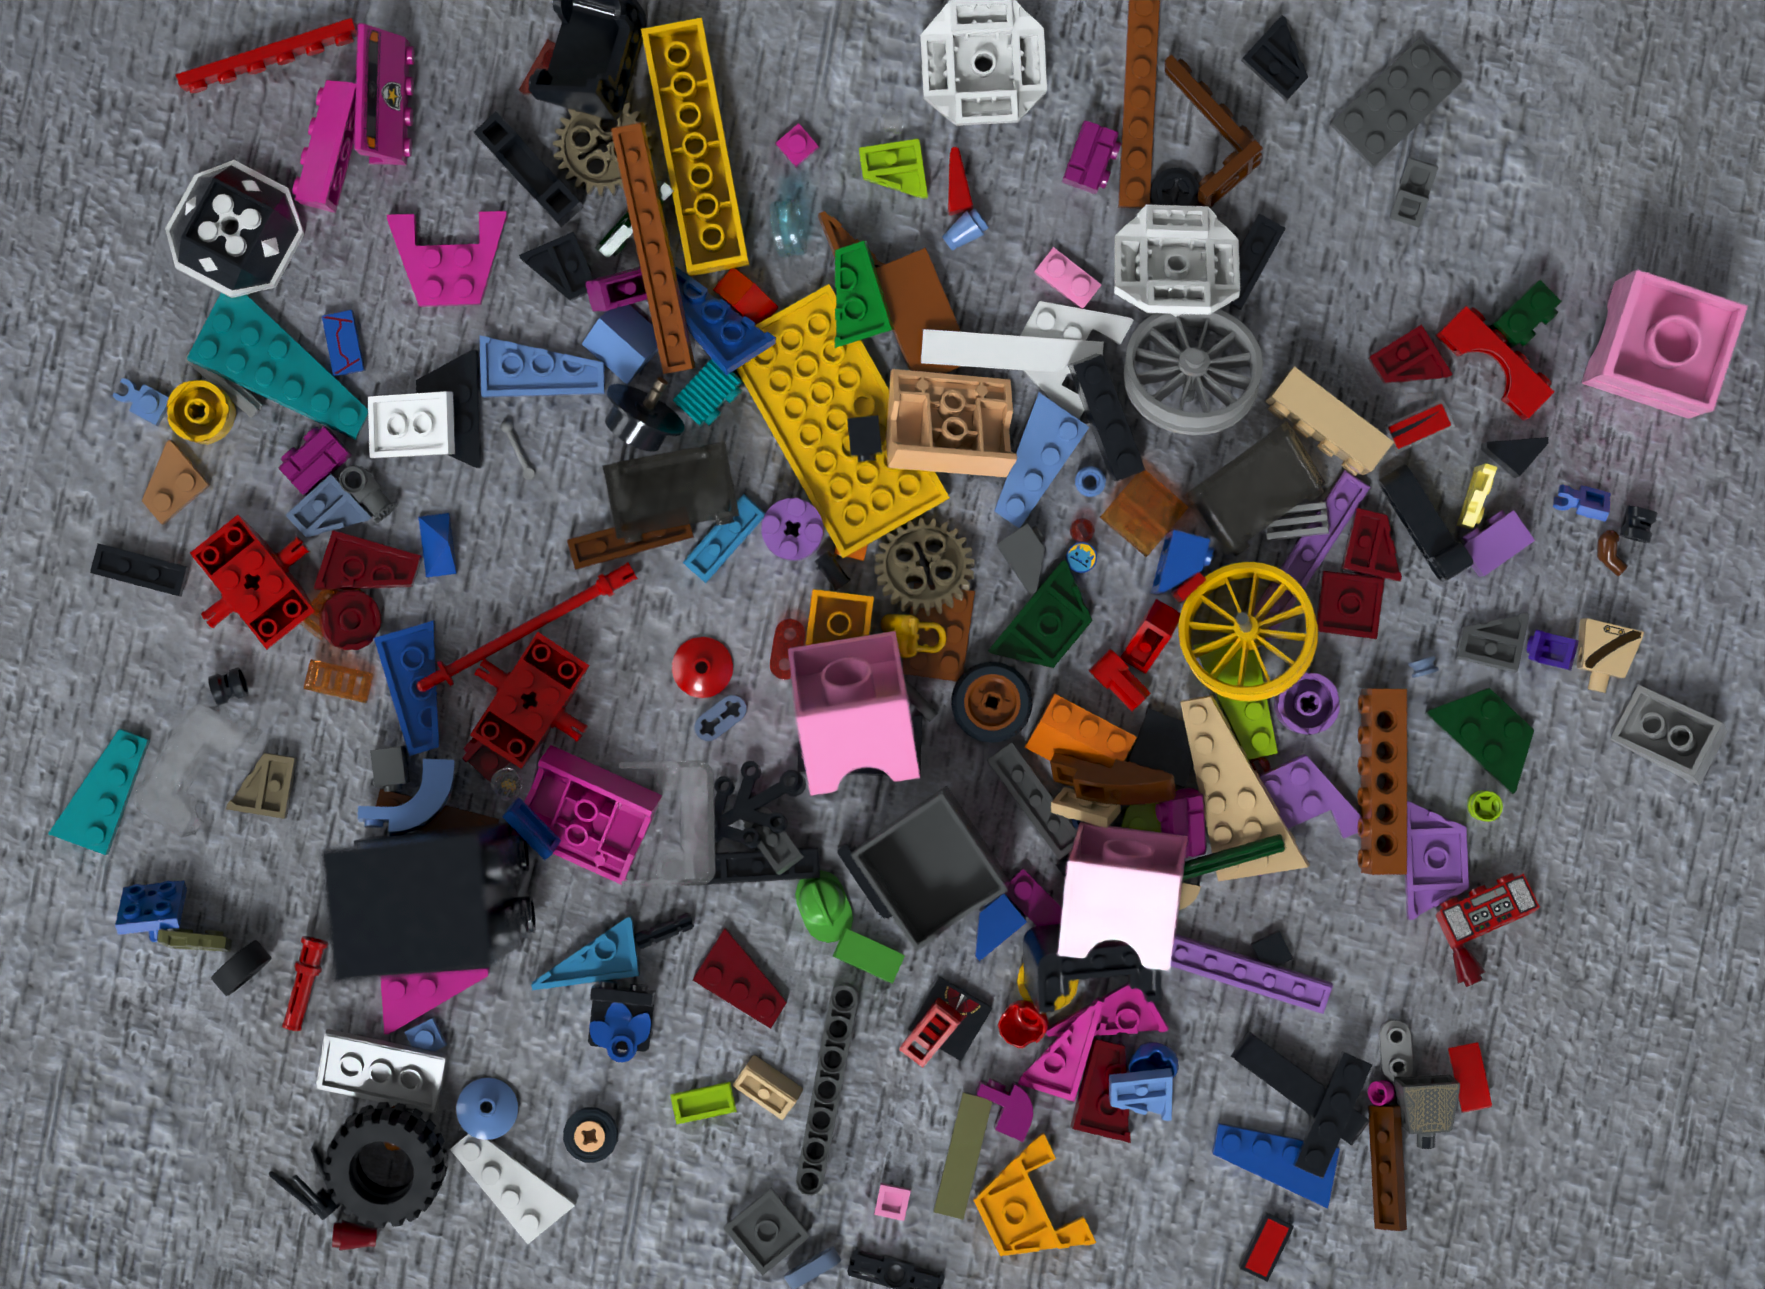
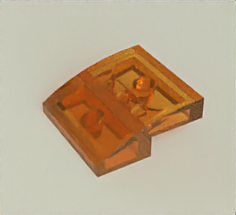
M1145 470L1133 477L1100 518L1147 557L1189 507Z

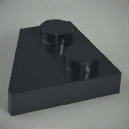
M574 232L519 255L525 264L569 301L588 294L585 281L593 280L594 277Z

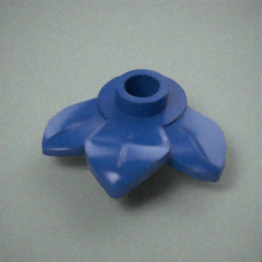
M613 1002L610 1005L605 1016V1022H590V1035L593 1042L600 1047L606 1048L609 1057L620 1063L627 1062L635 1056L637 1045L648 1038L651 1029V1019L648 1013H642L633 1017L630 1010L623 1003ZM619 1041L626 1042L628 1045L627 1051H618L617 1043Z

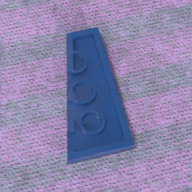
M430 621L375 637L374 641L409 756L438 748L437 688L434 686L427 691L421 692L416 687L418 681L436 672L434 622Z

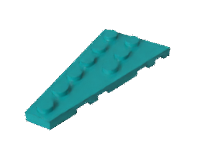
M220 293L187 356V360L356 440L368 418V409L249 296L243 295L231 298Z

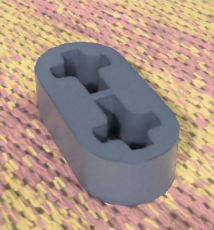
M736 695L723 698L696 720L694 725L696 735L704 741H713L745 717L747 712L745 701ZM728 701H731L733 704L737 702L741 704V707L738 709L740 713L738 717L731 714L723 719L721 716L728 709L726 705ZM718 717L721 722L714 727L716 733L712 736L709 733L703 735L700 731L704 727L701 722L704 719L711 722Z
M834 1246L829 1247L788 1271L784 1278L790 1289H796L841 1262V1258Z

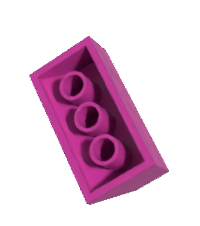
M326 80L324 88L320 87L317 93L316 105L319 108L316 118L312 117L309 124L308 135H311L309 147H304L301 154L300 163L304 166L301 177L297 176L294 181L293 194L296 195L295 200L302 205L336 213L355 142L356 83Z

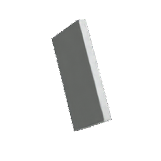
M327 1029L324 1034L316 1089L377 1102H389L391 1105L401 1103L405 1104L406 1108L436 1114L439 1107L448 1054Z

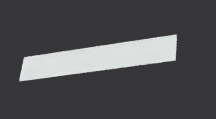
M923 329L921 363L1055 372L1056 369L1067 363L1063 371L1056 373H1070L1069 364L1094 354H1102L1103 356L1104 342Z

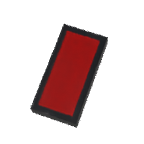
M1265 1212L1239 1268L1268 1282L1294 1226Z

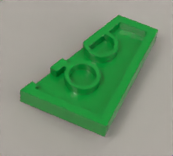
M867 240L835 250V348L894 330Z

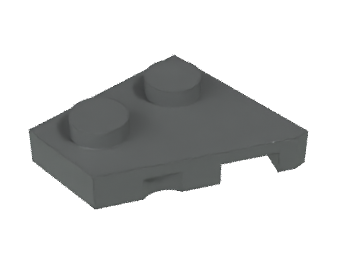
M1523 613L1510 618H1500L1483 624L1478 623L1463 627L1456 658L1516 673L1519 669L1530 614Z

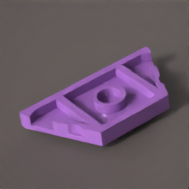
M1407 801L1406 911L1407 919L1414 920L1420 914L1446 902L1447 899L1469 889L1467 829L1459 823Z

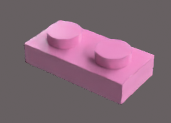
M1054 247L1034 271L1036 275L1081 309L1085 308L1102 285Z

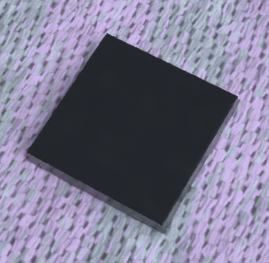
M1148 708L1128 762L1172 774L1174 784L1185 788L1193 767L1185 722Z

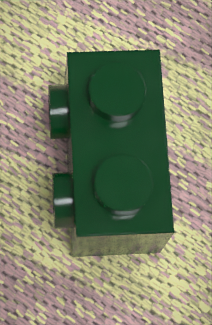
M1538 280L1489 327L1492 330L1497 329L1508 340L1506 345L1509 348L1519 343L1525 346L1537 334L1533 329L1541 321L1546 325L1559 313L1555 308L1562 301L1541 280Z

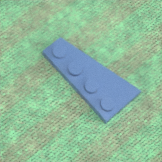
M479 335L482 398L605 394V369L603 362Z
M1038 393L1016 452L1017 460L1006 478L994 512L1020 528L1085 435L1089 426L1041 393Z

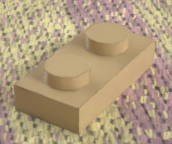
M1064 787L1051 802V813L1108 828L1120 814L1121 805L1076 798L1075 790Z

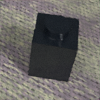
M878 415L847 418L851 458L858 457V462L876 461V455L882 454Z

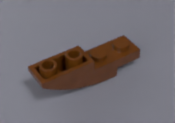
M1055 753L1050 760L1054 782L1074 787L1076 798L1113 805H1143L1173 800L1176 796L1173 775L1162 770H1154L1139 766L1133 762H1125L1118 759L1109 768L1100 763L1095 764L1080 760L1074 756H1066Z

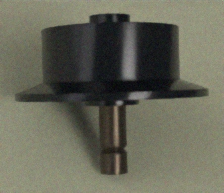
M657 377L649 393L624 384H612L608 387L607 396L613 406L605 418V424L613 434L624 442L644 451L656 452L660 449L666 436H679L685 430V425L678 414L659 400L668 384L665 379Z

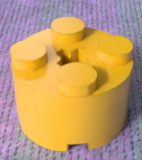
M203 380L188 381L180 384L172 391L167 401V419L172 430L178 436L198 444L208 445L224 438L231 430L237 413L234 403L222 388ZM199 406L205 408V416L203 418L198 417L199 412L197 408Z

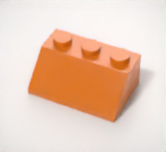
M1053 693L1024 748L1049 761L1055 753L1066 756H1074L1080 760L1095 764L1100 763L1111 768L1116 759L1125 761L1137 737Z

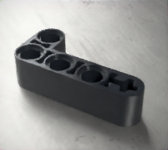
M1406 464L1378 480L1384 495L1431 570L1441 582L1448 581L1474 564L1465 546L1460 541L1454 540Z

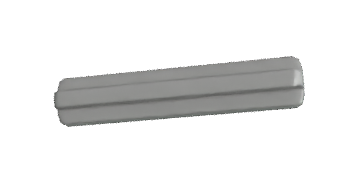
M186 356L185 361L210 383L222 388L229 395L231 401L249 417H254L260 412L263 406L262 403L244 387L189 362Z

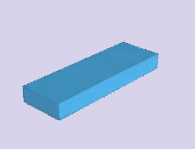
M743 494L685 559L683 564L707 583L763 520L766 513Z

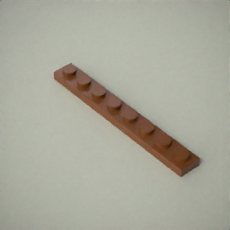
M1128 0L1118 208L1142 209L1146 205H1150L1160 0Z
M644 122L611 128L663 374L693 369L696 366Z

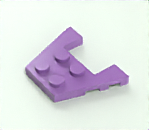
M1304 754L1259 774L1288 829L1330 810L1344 839L1358 833L1357 825L1358 820L1362 818L1361 815L1307 755Z

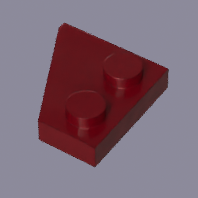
M1422 324L1368 357L1383 384L1443 379L1453 375Z

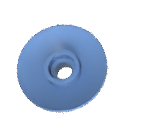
M495 1078L477 1079L468 1084L459 1095L456 1106L457 1118L462 1128L469 1135L482 1140L496 1139L506 1134L514 1125L518 1115L517 1098L513 1090L501 1080ZM485 1102H490L493 1106L492 1111L489 1113L481 1111V1105Z

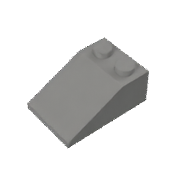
M1638 685L1610 739L1667 771L1700 786L1728 731L1723 722Z

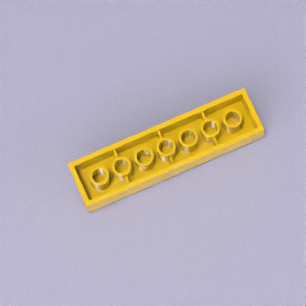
M702 17L643 28L641 32L670 184L674 190L672 195L687 273L689 276H696L750 265Z

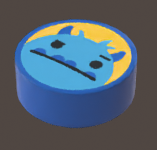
M1075 543L1066 553V562L1072 571L1086 573L1095 566L1097 553L1088 543Z

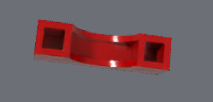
M1467 306L1463 307L1435 336L1457 357L1469 352H1480L1494 358L1501 366L1505 375V390L1501 400L1523 421L1529 419L1555 392L1550 388L1552 385L1551 381L1541 372L1536 374L1528 366L1529 360L1520 351L1516 350L1513 352L1506 345L1508 342L1506 337L1497 329L1492 331L1484 323L1486 319L1474 307L1471 309Z

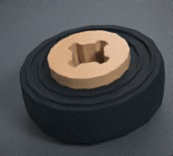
M585 1107L576 1111L568 1118L563 1129V1141L567 1151L575 1159L584 1163H596L606 1159L614 1151L618 1142V1128L615 1120L608 1112L598 1107Z

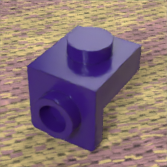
M1536 629L1534 636H1530L1528 640V659L1536 663L1571 671L1579 641Z

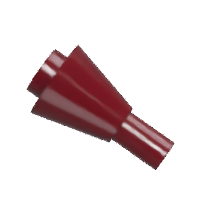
M1464 944L1452 948L1457 983L1464 982L1465 986L1468 987L1482 981L1481 974L1486 971L1468 948H1465Z

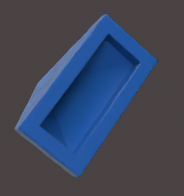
M450 513L418 517L426 578L457 574Z

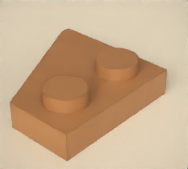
M169 440L165 444L142 502L155 518L164 525L206 490L210 484L173 440Z

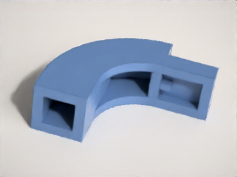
M423 759L421 786L410 801L395 807L358 806V821L364 822V827L382 828L383 823H389V835L406 834L427 825L442 811L450 797L454 782V760Z

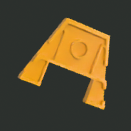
M1044 1132L1039 1134L973 1198L1000 1256L1038 1252L1039 1250L1053 1248H1070L1069 1246L1084 1244L1086 1246L1096 1243L1084 1216L1054 1229L1032 1184L1028 1172L1056 1159Z

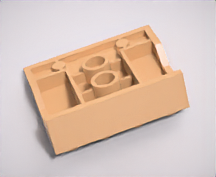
M892 369L890 374L886 435L888 468L1007 478L1017 460V454L1011 452L1009 434L1013 414L1011 379Z

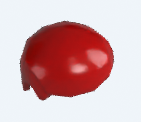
M1017 1000L1008 1005L998 1022L999 1033L1008 1044L1022 1049L1032 1042L1038 1043L1045 1036L1049 1026L1046 1013H1039L1033 1001Z

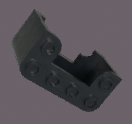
M1062 924L1032 927L1024 935V986L1039 1013L1054 1012V1003L1061 995L1069 996V981L1122 975L1128 976V985L1131 989L1138 988L1142 991L1146 1002L1162 1001L1161 969L1145 967L1141 963L1138 952L1125 941L1119 939L1102 940L1093 945L1085 957L1079 958L1058 955Z

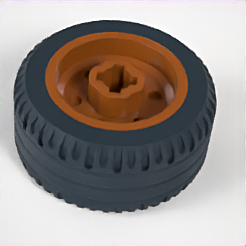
M984 662L966 670L957 680L951 696L952 713L959 727L970 737L987 743L1006 741L1017 735L1027 724L1033 706L1031 689L1026 679L1015 668L1000 662ZM990 696H994L998 701L994 708H989L986 705V701Z

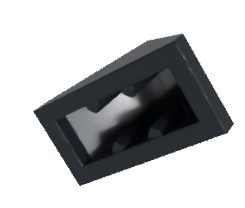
M1548 437L1489 441L1481 444V450L1512 477L1517 478L1524 473L1548 445L1549 440Z

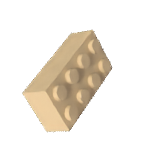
M1293 367L1285 374L1265 401L1270 405L1268 410L1280 420H1283L1284 417L1295 424L1292 427L1294 431L1306 439L1311 436L1319 442L1317 445L1319 450L1329 457L1336 455L1344 461L1341 466L1354 476L1358 473L1363 476L1372 472L1394 443V441L1296 367Z

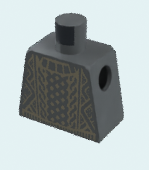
M1451 1075L1394 1078L1397 1106H1401L1402 1127L1409 1134H1417L1418 1148H1435L1436 1133L1450 1132L1453 1129L1460 1083Z

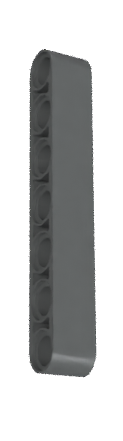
M847 982L837 984L831 992L796 1176L798 1190L807 1196L817 1194L822 1189L856 1014L858 992L852 984ZM840 990H848L853 995V1001L848 1005H841L836 1001V994ZM833 1021H844L847 1025V1032L841 1036L834 1035L830 1030V1024ZM828 1051H837L841 1055L842 1060L838 1065L831 1066L825 1062L824 1056ZM824 1081H830L835 1085L836 1091L830 1096L822 1095L818 1089L819 1085ZM819 1111L826 1112L830 1117V1122L825 1126L816 1125L813 1121L815 1113ZM812 1142H819L825 1150L820 1156H812L808 1153L807 1146ZM807 1172H812L817 1175L819 1181L815 1186L808 1187L803 1184L801 1177Z

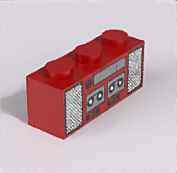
M1513 873L1507 874L1497 879L1498 885L1487 889L1485 885L1469 891L1470 897L1462 901L1455 897L1440 904L1442 909L1435 916L1451 949L1530 915L1540 908L1524 873L1517 877Z

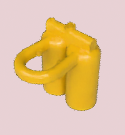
M886 614L881 620V629L884 633L896 631L899 655L902 658L913 657L917 652H939L946 643V632L938 623L919 622L918 618L908 614ZM919 628H924L925 631H928L929 628L938 631L939 642L933 647H929L928 644L918 645L919 634L917 632Z

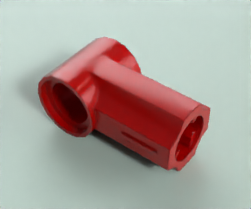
M1109 649L1088 671L1107 690L1110 689L1130 711H1133L1151 693L1128 670L1127 664L1112 649Z

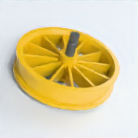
M1258 562L1230 564L1205 577L1207 580L1187 597L1179 618L1178 633L1180 646L1194 675L1214 693L1237 701L1268 699L1292 687L1309 668L1318 644L1317 619L1311 602L1301 585L1283 570ZM1242 578H1253L1248 615L1241 611L1229 582ZM1259 578L1279 584L1280 586L1254 617ZM1227 584L1238 610L1236 619L1207 599V596L1220 586ZM1286 590L1291 592L1301 604L1262 621ZM1203 602L1234 624V626L1193 622ZM1305 613L1306 634L1266 630L1271 626ZM1191 629L1230 633L1226 637L1195 650L1192 649ZM1265 637L1304 641V645L1298 658L1293 661L1268 643ZM1235 642L1210 674L1196 660L1197 657ZM1263 645L1291 667L1282 675L1270 680L1258 648ZM1242 648L1238 684L1231 685L1216 679L1238 650ZM1254 650L1267 682L1255 686H1243L1248 651Z

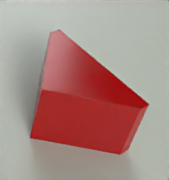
M735 268L730 269L713 289L716 294L730 304L741 316L748 317L755 322V325L771 317L779 309L754 282Z

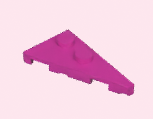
M489 967L381 978L384 1035L394 1032L488 977L490 974Z
M1128 983L1101 997L1105 1001L1094 1036L1116 1035L1117 1033L1124 1032L1127 1034H1137L1142 1031L1166 1032L1169 1030L1155 1003L1146 1002L1142 991L1138 988L1131 989ZM1089 1005L1048 1027L1046 1032L1048 1037H1059Z
M1097 997L1020 1076L1018 1084L1075 1102L1105 999Z

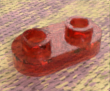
M795 619L781 621L774 633L770 669L774 676L782 680L791 679L790 668L782 670L779 667V662L784 658L789 659L788 648L804 646L805 628ZM788 628H793L796 632V636L792 640H787L784 636V632Z

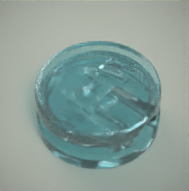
M796 198L788 199L789 202L775 201L770 204L772 234L780 258H788L790 255H805L807 252L804 218L799 201Z

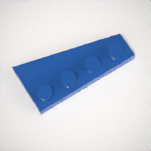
M678 267L675 268L688 331L725 375L733 372L776 343V337L772 334L761 331L751 319L746 316H740L731 309L730 304L723 299L718 300L707 292L708 289Z
M1222 1123L1217 1124L1212 1149L1213 1155L1328 1209L1340 1151L1338 1146L1322 1179L1293 1165L1303 1139Z

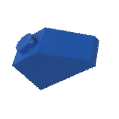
M1004 893L979 910L975 957L979 961L1027 923L1026 919Z

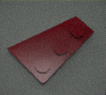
M332 530L314 589L340 590L413 587L422 557L421 555Z
M725 927L692 981L771 1029L787 1001Z
M1093 1038L1070 1127L1074 1130L1131 1143L1128 1126L1129 1109L1124 1110L1112 1107L1109 1100V1075L1127 1073L1125 1046L1122 1044Z

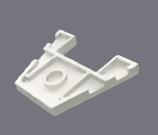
M1039 301L1020 336L1086 340L1093 330L1120 345L1134 319ZM1067 363L1056 369L1055 372L1023 370L1052 402L1077 419H1080L1084 412V407L1079 394L1062 385L1068 373H1056L1063 371Z

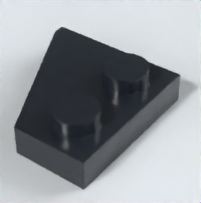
M1283 15L1280 16L1241 60L1285 101L1308 78L1304 64L1299 58L1296 43L1292 40L1287 27V20Z

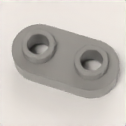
M1396 1019L1388 1020L1381 1025L1378 1033L1380 1065L1384 1076L1394 1082V1078L1410 1077L1412 1074L1411 1032L1406 1024ZM1393 1031L1401 1033L1398 1041L1394 1042L1391 1040L1390 1036ZM1398 1061L1402 1062L1403 1069L1400 1072H1394L1393 1064Z

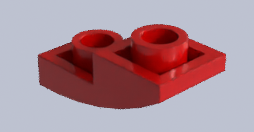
M1479 1043L1448 1048L1453 1076L1460 1083L1458 1100L1461 1113L1492 1107Z

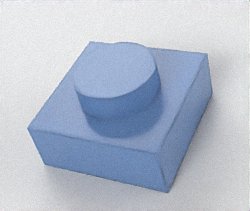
M434 1017L405 1031L411 1047L436 1051L447 1045Z

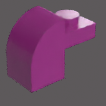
M989 1078L988 1082L980 1080L976 1089V1095L1002 1106L994 1124L995 1130L1024 1142L1033 1120V1106L1026 1090L1015 1081H1013L1009 1092L1005 1091L1006 1085L991 1078Z

